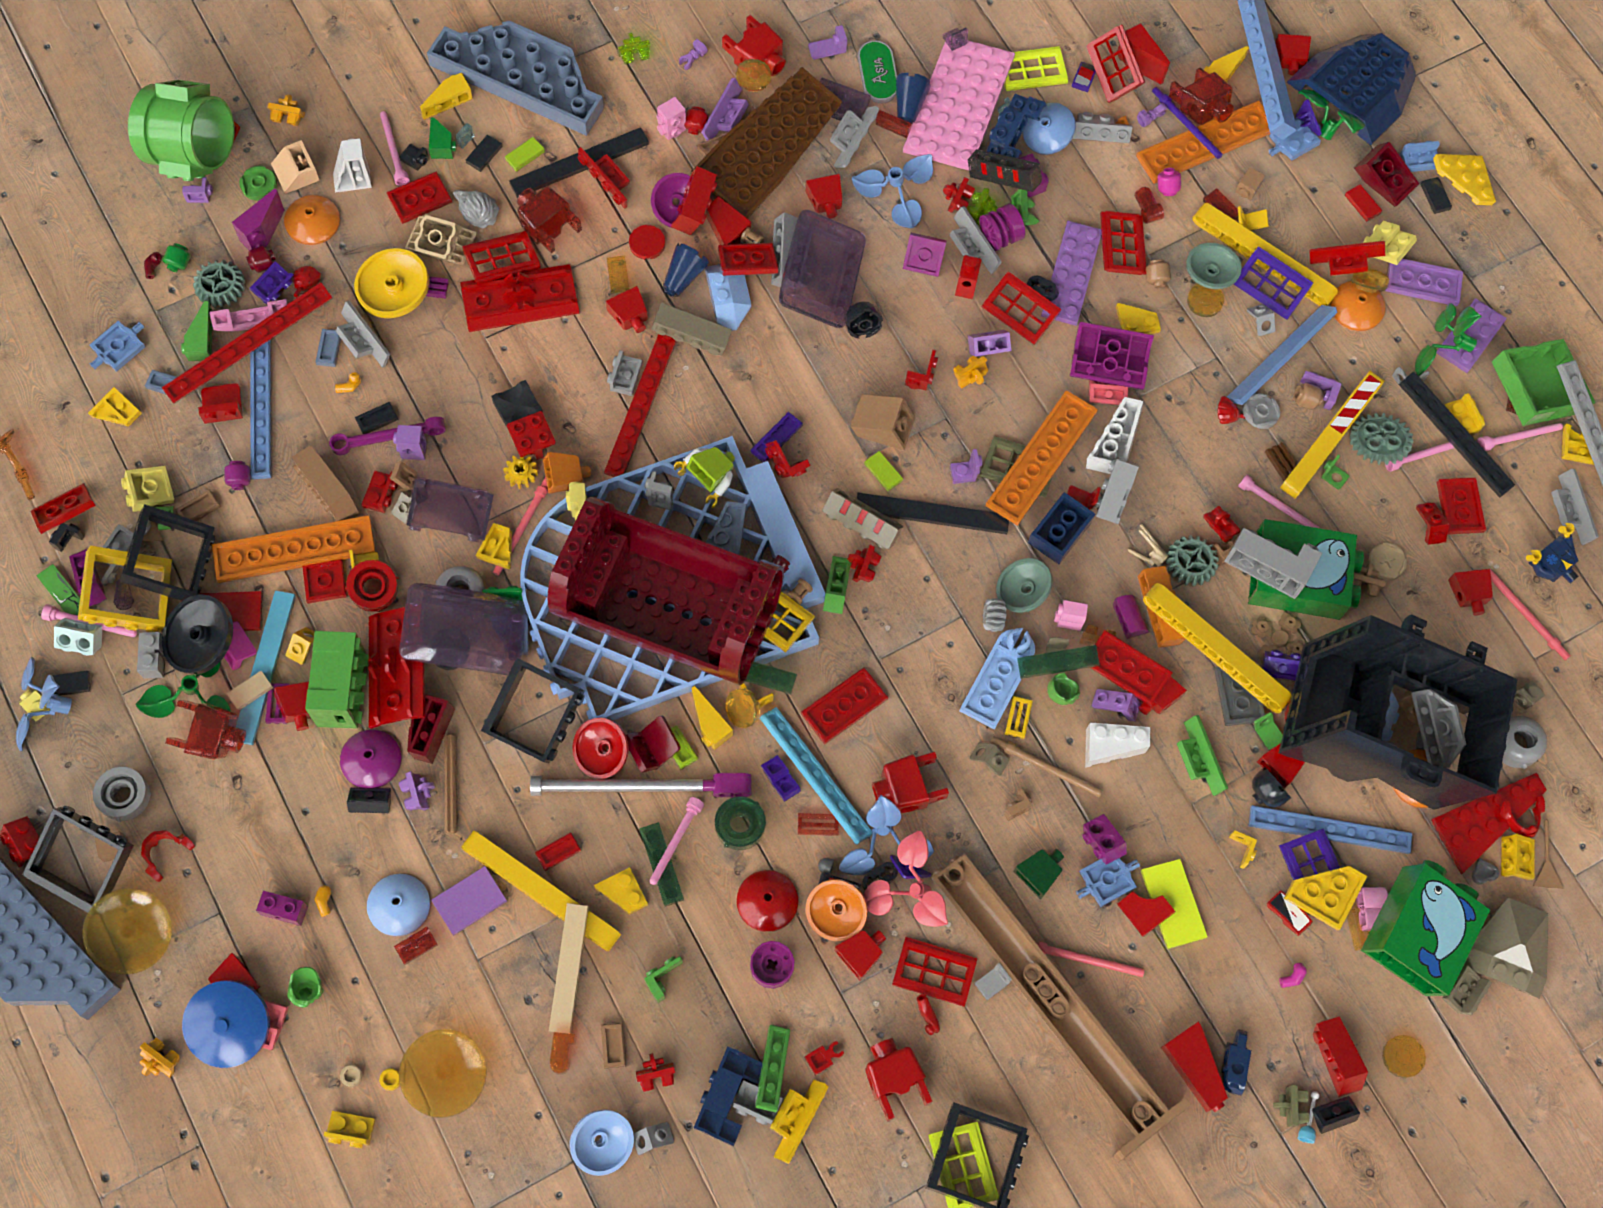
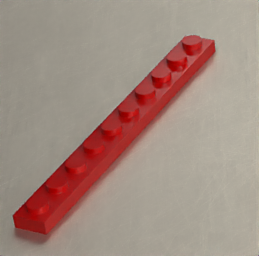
M320 282L163 386L162 390L173 404L177 403L332 300L333 297L322 282Z
M660 334L657 336L604 470L605 475L617 477L626 473L677 342L670 336Z

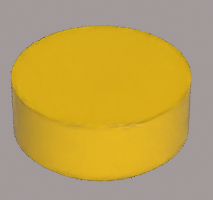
M388 1068L381 1073L379 1082L385 1090L394 1091L401 1085L402 1076L396 1069Z

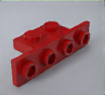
M580 147L578 149V160L580 163L590 169L589 172L593 178L599 179L603 189L613 195L612 198L617 205L621 204L624 209L627 208V199L620 192V190L630 184L627 176L607 154L594 162Z
M1385 241L1310 249V264L1329 262L1330 276L1368 272L1367 258L1385 256Z

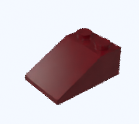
M1390 142L1377 145L1354 167L1361 179L1394 207L1398 206L1420 184Z

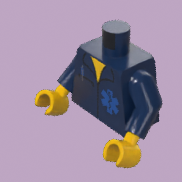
M1565 523L1566 527L1560 526L1558 528V531L1564 534L1563 536L1557 537L1541 552L1539 550H1531L1532 555H1527L1526 560L1530 561L1529 565L1532 566L1536 576L1552 582L1563 576L1571 584L1579 577L1572 569L1579 560L1572 537L1575 529L1572 523Z

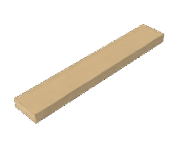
M567 903L549 1031L571 1034L589 906Z

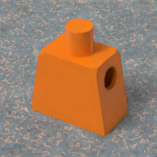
M548 452L543 459L549 494L569 490L571 482L577 481L581 483L582 478H589L591 475L590 467L580 466L579 457L576 455Z

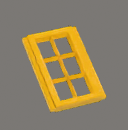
M781 592L778 603L785 607L786 610L780 617L774 613L773 617L777 621L771 628L768 627L765 638L786 653L810 625L815 616ZM789 612L802 620L796 629L783 620ZM780 623L793 631L787 640L774 631Z

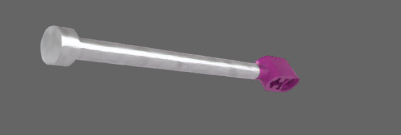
M717 773L713 775V779L542 780V775H531L530 779L531 796H542V792L713 791V796L721 798L750 797L752 795V775L748 773Z

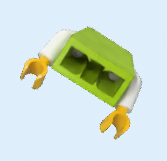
M717 447L710 449L697 448L687 455L683 462H676L674 470L682 467L678 471V475L683 476L687 468L710 493L714 491L713 495L707 496L706 504L710 499H714L715 503L712 505V508H715L718 505V497H722L730 486L733 477L731 471L734 467L732 462H734L735 457L731 452L723 454Z

